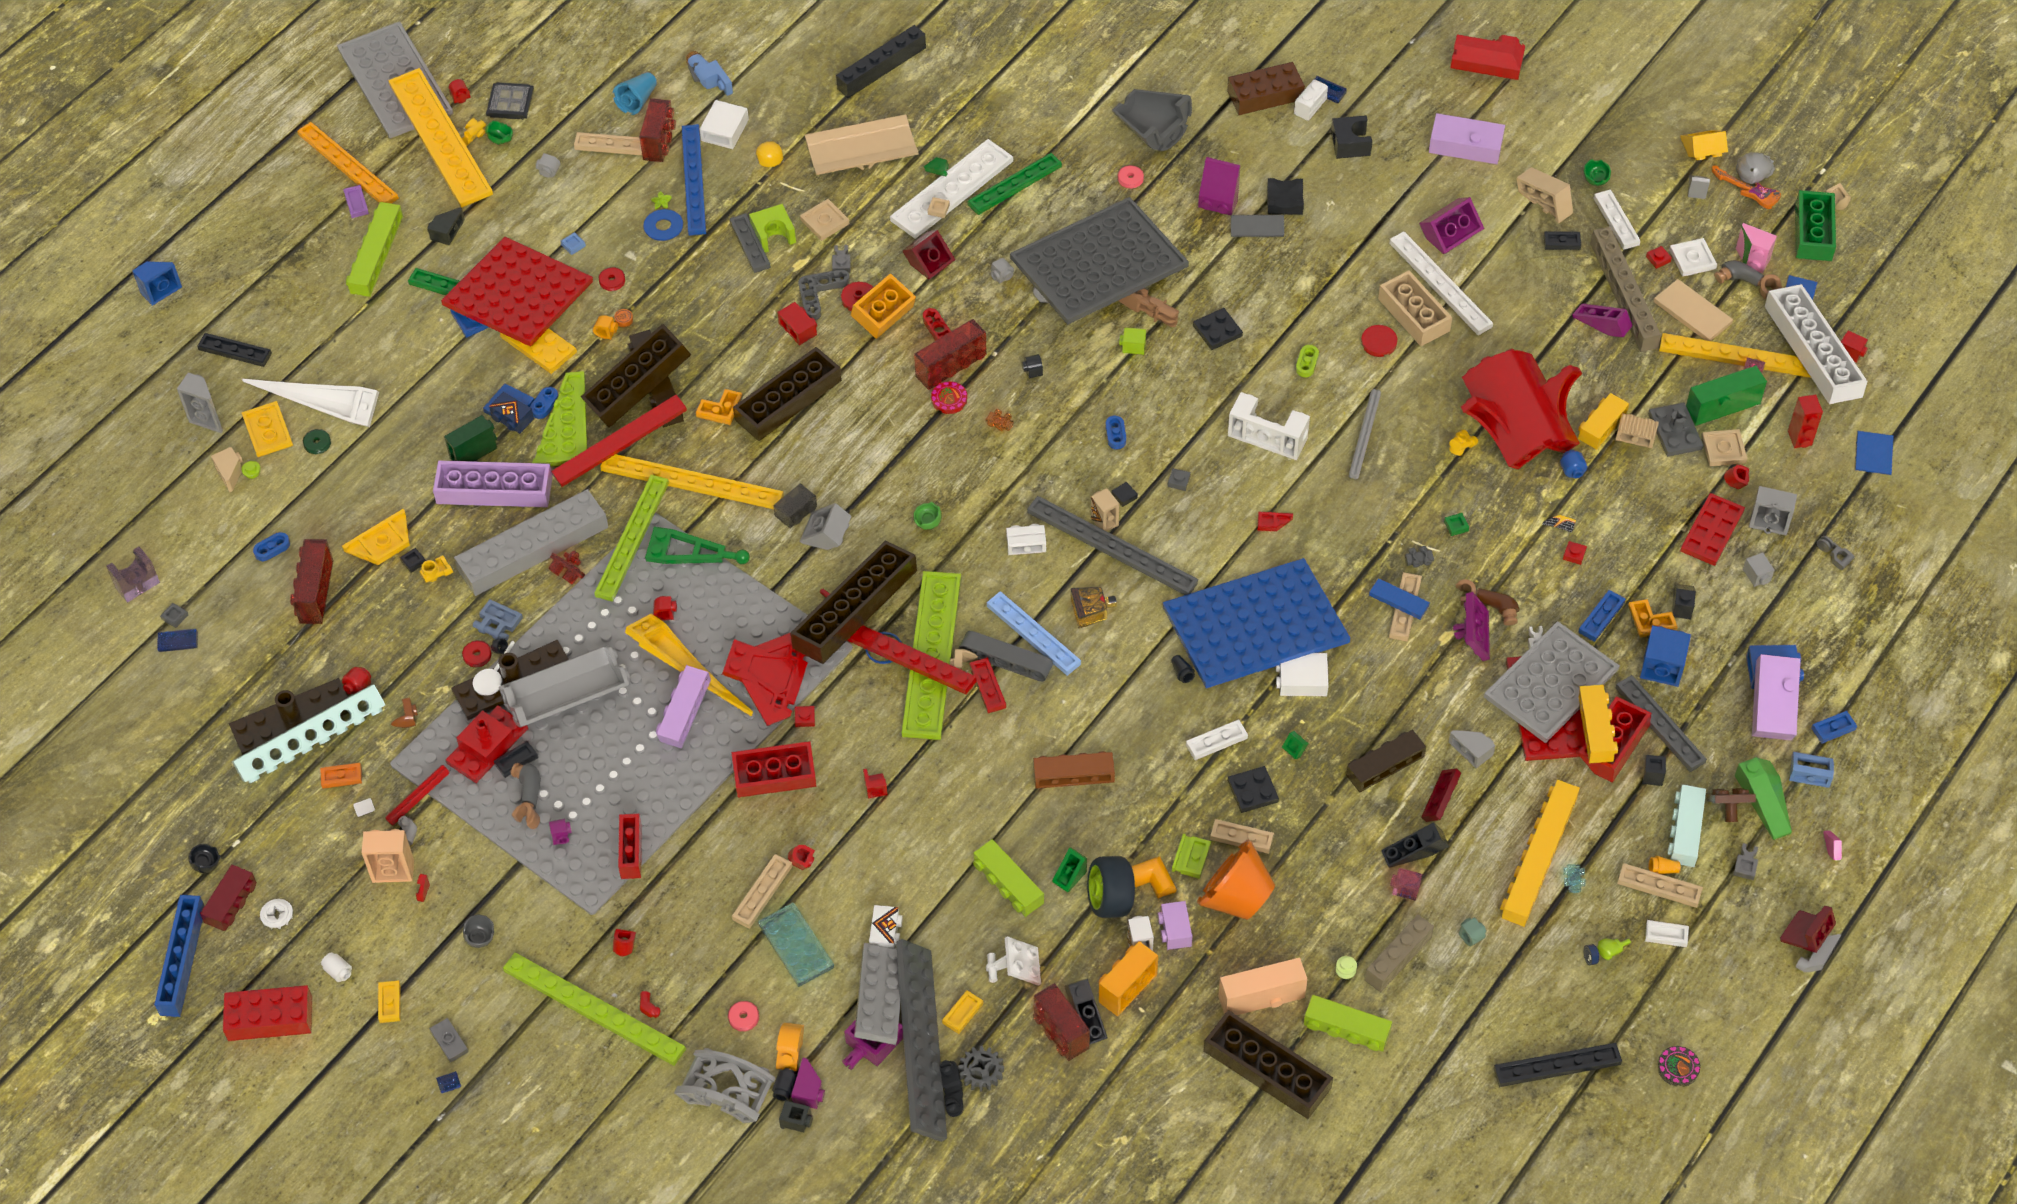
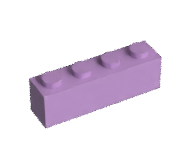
M686 665L684 671H681L678 678V686L673 689L671 694L672 700L669 706L665 707L663 721L658 724L656 729L660 742L682 749L711 681L707 671Z

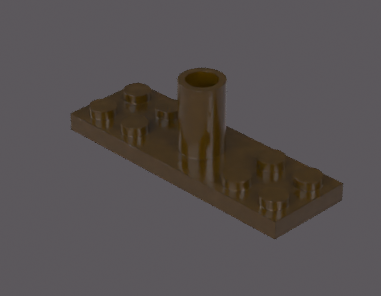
M557 639L518 658L513 653L502 654L498 660L500 668L497 672L501 675L502 685L569 659ZM474 677L451 687L452 693L467 720L475 718L482 710L488 712L497 705H503L504 701L500 690L492 695H480L473 687Z
M339 678L296 696L289 690H283L276 694V704L228 724L242 755L345 700L348 696ZM343 710L340 713V717L348 714L349 712L347 710Z

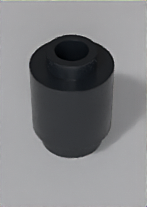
M784 1068L778 1071L772 1089L775 1099L788 1101L792 1097V1091L797 1078L794 1070Z

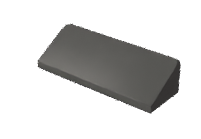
M1231 215V237H1284V215Z

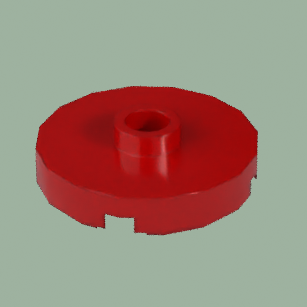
M866 282L850 283L842 290V305L852 312L853 305L874 287Z

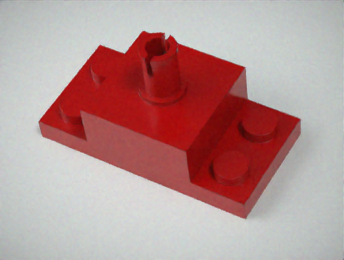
M498 705L490 714L482 710L456 737L458 747L446 758V763L477 783L494 766V760L503 756L528 730V725L523 727L517 726L513 721V715Z

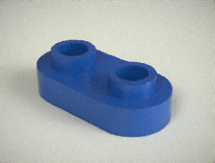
M546 387L535 398L530 406L534 418L543 419L551 412L555 400L558 398V391L555 388Z
M1119 416L1108 417L1106 420L1108 445L1112 449H1122L1126 445L1124 420Z
M278 532L257 543L253 548L255 558L259 561H267L284 552L290 546L289 537L283 532Z

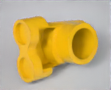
M472 118L466 124V131L462 137L466 146L476 137L481 138L485 134L486 123L480 120L478 122L475 118Z
M1460 430L1450 440L1449 451L1461 456L1465 448L1476 446L1478 439L1475 436H1470L1466 430Z
M442 555L436 558L435 561H425L419 573L425 583L434 582L441 576L446 577L452 574L453 570Z

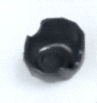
M198 844L191 849L188 860L190 866L195 871L209 873L218 866L221 855H219L216 847L208 844Z

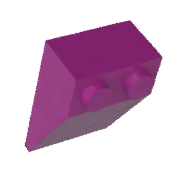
M1206 157L1199 192V208L1230 216L1233 214L1238 202L1240 165Z

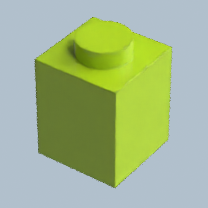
M1124 328V335L1120 334L1119 345L1123 346L1122 353L1144 355L1146 329Z

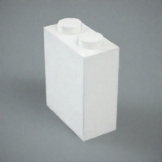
M715 100L700 127L701 141L733 149L749 120L747 108Z
M1312 653L1276 666V672H1280V677H1276V688H1280V696H1327V653Z

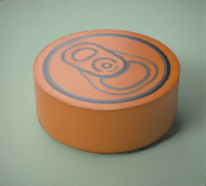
M621 309L615 313V322L618 323V326L627 327L632 324L633 315L631 311Z

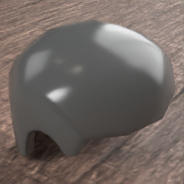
M477 914L465 921L463 937L469 946L481 948L487 946L493 940L494 924L487 916Z

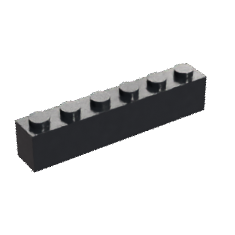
M913 25L836 75L837 90L847 98H850L926 49L925 33Z

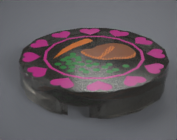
M1669 1047L1662 1052L1658 1059L1659 1075L1672 1086H1689L1699 1076L1701 1066L1699 1059L1693 1051L1686 1047Z

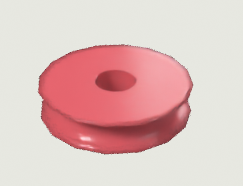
M1129 165L1121 168L1118 172V182L1125 188H1137L1143 183L1144 174L1139 167Z
M737 1002L728 1011L729 1023L738 1031L751 1030L759 1021V1011L751 1002ZM746 1014L747 1017H746V1018H740V1015Z

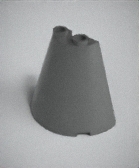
M1134 89L1126 96L1125 103H1119L1112 109V112L1147 146L1154 150L1165 151L1173 147L1184 135L1188 127L1186 124L1188 116L1191 117L1192 99L1189 95Z

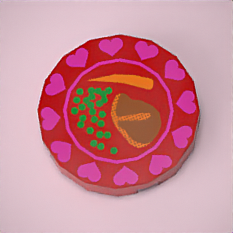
M953 381L940 383L931 393L932 405L937 411L940 410L944 414L960 412L965 404H967V391L961 384Z

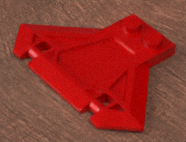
M790 633L757 646L734 639L721 675L743 683L764 722L769 726L791 716L792 710L788 709L787 706L788 704H795L808 662L803 660L806 655L792 649ZM776 700L781 701L780 705L775 703Z

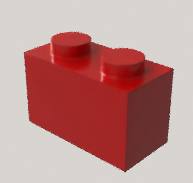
M796 302L777 312L779 324L799 346L817 335L815 319L810 318L805 309Z

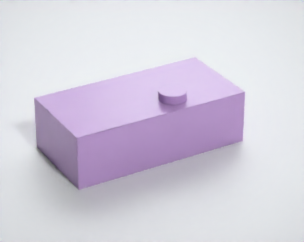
M1436 113L1429 153L1498 164L1505 125Z
M1761 654L1756 660L1752 736L1792 740L1797 735L1799 658Z

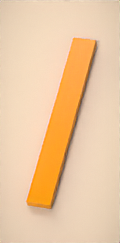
M309 122L297 131L301 138L357 185H361V188L377 202L392 204L399 199L397 193L312 122Z

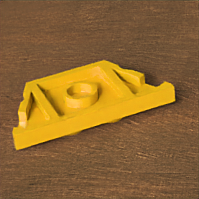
M401 509L342 545L343 551L379 565L409 547L410 542L405 510Z

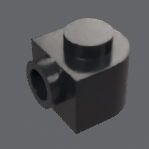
M1040 355L1024 357V361L1021 362L1023 372H1026L1028 378L1043 376V365Z

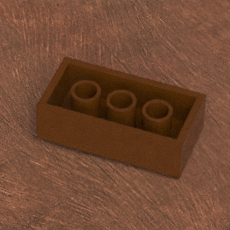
M1289 62L1228 77L1227 92L1238 115H1243L1293 103L1302 94L1305 85L1294 63Z

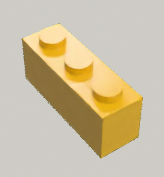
M1612 393L1607 398H1602L1596 410L1593 409L1589 414L1588 420L1580 424L1578 439L1597 450L1619 425L1622 414L1627 415L1629 403Z

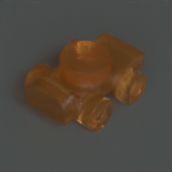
M999 409L989 413L985 419L988 426H995L999 431L1004 429L1009 431L1012 428L1013 420H1010L1012 418L1011 414L1006 413L1003 417L1001 416L1002 411Z

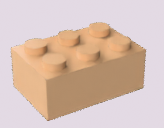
M392 829L391 831H363L362 856L372 883L413 881L414 858L405 831L399 829Z

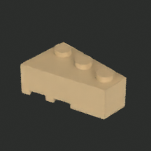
M1532 167L1517 177L1518 192L1533 204L1538 203L1544 208L1543 212L1546 214L1550 213L1556 217L1555 221L1558 224L1573 214L1570 184Z

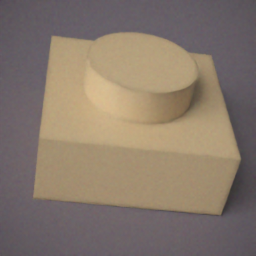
M933 197L928 208V215L945 218L950 207V201Z

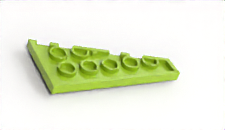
M584 371L565 374L559 390V396L555 400L553 412L550 413L542 434V441L538 445L537 454L532 463L550 464V467L560 466L588 449L586 403L580 397L586 392Z

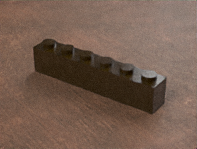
M650 329L629 335L630 343L627 344L629 352L651 334ZM669 376L648 393L651 396L649 397V402L652 408L657 407L676 395ZM683 413L664 424L663 428L684 422Z

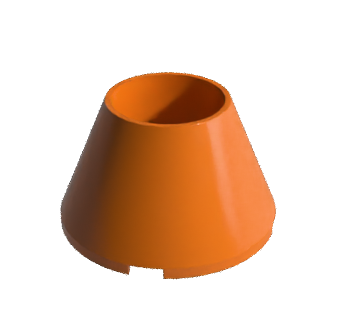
M1249 839L1244 841L1238 847L1240 850L1235 854L1232 853L1212 876L1203 889L1205 892L1204 896H1199L1197 900L1200 906L1248 920L1271 895L1275 884Z

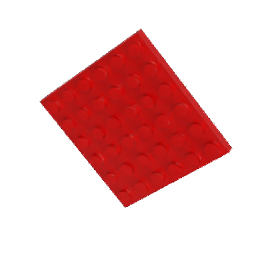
M504 237L441 302L443 306L531 347L593 282V277L510 238Z

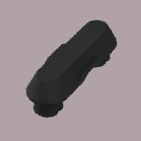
M944 1060L940 1064V1071L945 1093L946 1112L951 1117H957L964 1110L962 1081L957 1064L954 1061Z

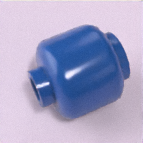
M1569 450L1562 455L1560 465L1564 474L1569 478L1576 479L1582 477L1587 470V463L1582 453Z

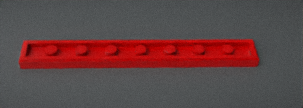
M675 395L555 468L551 473L560 486L563 487L687 411V408L680 398Z

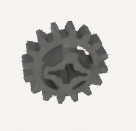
M980 1046L979 1051L973 1047L971 1054L966 1051L965 1058H960L961 1065H959L961 1080L965 1079L964 1085L971 1084V1090L979 1087L980 1092L983 1091V1087L991 1090V1084L998 1086V1080L1003 1079L1002 1073L1004 1072L1003 1059L998 1058V1052L992 1054L990 1047L987 1051H984L983 1046Z

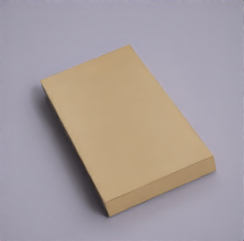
M1679 279L1658 294L1653 301L1707 341H1712L1733 323L1731 317Z

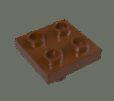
M1733 788L1732 792L1725 789H1712V793H1706V800L1712 803L1725 804V822H1738L1737 804L1756 802V794L1749 793V790L1744 788Z

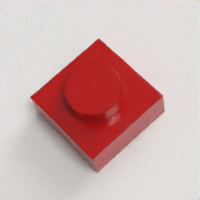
M1662 246L1646 254V258L1656 269L1670 263L1672 257Z
M1569 541L1563 560L1581 565L1587 546Z
M795 706V727H814L815 706Z

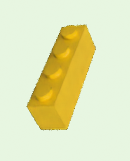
M1604 685L1580 686L1578 699L1589 763L1613 762L1614 754L1618 753L1617 742H1613V737H1615L1614 725H1610L1612 711L1607 708L1609 694L1605 692Z

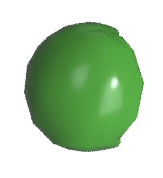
M933 502L921 504L913 513L914 522L924 530L934 529L942 519L940 507Z

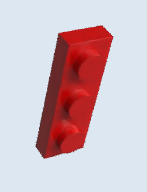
M988 657L970 662V669L977 678L976 685L987 713L1005 709L1006 702Z

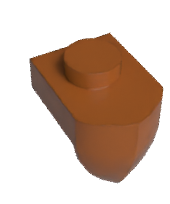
M410 697L402 699L405 715L395 719L391 725L399 728L416 726L415 716H418L416 704L412 705Z

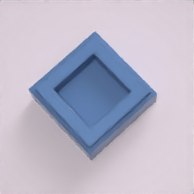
M575 232L560 241L561 245L571 255L586 246L585 242Z

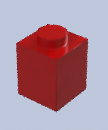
M1848 330L1841 343L1854 362L1857 363L1860 357L1864 358L1868 351V347H1866L1868 339Z

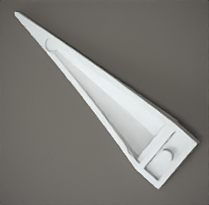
M242 379L243 382L352 424L370 427L379 395L377 390L357 386Z

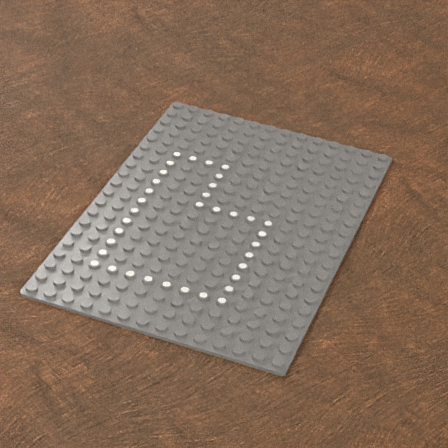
M656 512L613 602L595 597L594 592L615 548L517 640L509 652L515 654L518 658L558 639L568 659H572L607 645L616 650L618 655L617 664L626 668L630 676L628 686L528 724V730L506 752L508 753L528 741L538 754V758L530 763L536 766L541 776L537 806L534 809L540 816V823L537 828L530 829L527 826L526 816L523 817L521 822H517L512 816L516 807L522 804L523 789L517 777L509 775L504 778L494 765L475 783L446 763V758L458 747L456 737L475 719L467 720L457 700L448 706L390 763L393 769L417 787L438 767L444 765L450 773L428 795L590 915L596 914L629 880L621 879L618 868L619 814H640L642 823V866L734 772L731 752L757 749L784 721L782 720L767 726L743 683L721 675L733 640L736 639L746 644L757 646L790 633L808 616L726 559H723L722 563L661 564L646 562L645 556L654 527L669 528L686 533ZM672 538L667 555H692L695 545ZM701 548L700 554H717L705 548ZM660 596H671L672 601H677V612H674V620L662 621L668 625L691 654L725 688L753 711L752 716L707 689L682 749L660 742L656 734L658 724L663 721L665 707L669 706L672 700V691L678 686V678L681 672L641 648L638 641L625 633L627 626L649 614H653V602ZM846 641L824 664L804 656L803 660L808 662L795 704H788L787 708L793 712L795 706H799L852 651V645ZM498 660L494 662L488 669L495 668L498 663ZM776 700L775 703L780 705L781 701ZM505 704L500 706L501 708L512 714L511 710H507ZM565 818V822H570L572 833L568 834L569 842L553 845L549 822Z

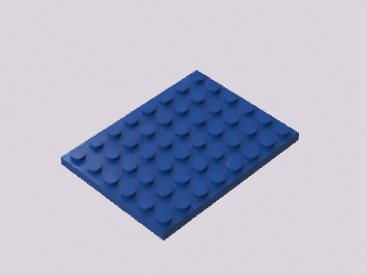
M1304 558L1163 602V609L1205 688L1260 672L1299 657L1350 643L1349 634Z

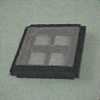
M493 83L486 116H490V118L527 119L534 86H530V84Z

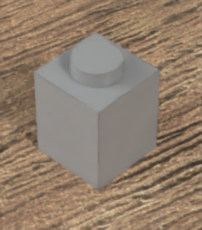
M1760 553L1745 560L1743 571L1755 587L1769 583L1772 579L1774 568L1765 555Z

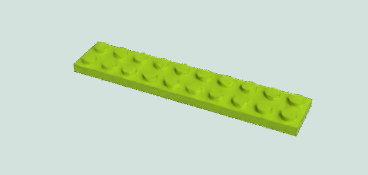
M923 571L913 648L950 664L961 574ZM910 670L902 737L941 740L948 686Z

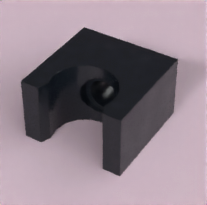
M1367 115L1332 118L1331 137L1336 159L1371 156L1372 137H1359L1366 135Z

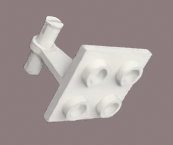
M1007 936L1005 938L1006 955L996 961L995 953L987 954L988 964L986 965V971L989 974V982L994 983L998 981L997 971L1007 968L1009 976L1038 986L1041 984L1038 947Z

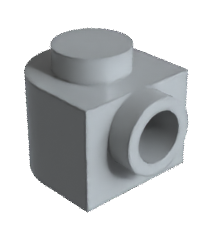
M544 153L541 159L537 160L536 169L544 177H554L561 163L556 157Z
M1004 258L992 263L991 277L993 280L1000 284L1012 278L1014 268Z

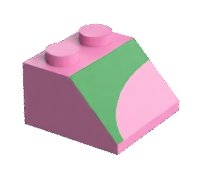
M1743 223L1736 250L1743 263L1763 274L1771 259L1777 236Z

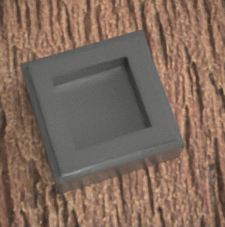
M172 603L160 617L161 620L177 628L188 616V612Z

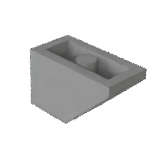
M1458 730L1450 732L1449 744L1475 768L1493 756L1495 744L1491 738L1486 737L1482 732Z

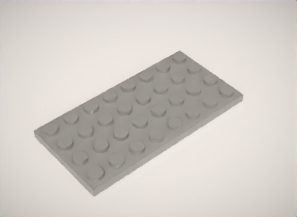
M400 21L337 45L339 53L390 139L415 128L392 91L388 80L415 69H421L447 115L453 114L450 104Z

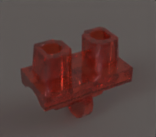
M572 551L570 554L565 552L563 557L566 560L552 553L550 558L553 561L548 568L552 573L559 576L564 568L567 569L562 578L570 584H573L578 577L582 579L585 576L579 568L574 566L575 564L579 566L582 562L579 560L578 552Z

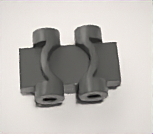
M1421 546L1419 548L1420 552H1416L1415 548H1410L1408 550L1409 554H1405L1407 565H1413V567H1419L1423 564L1426 566L1430 565L1434 561L1432 551L1427 550L1426 546Z

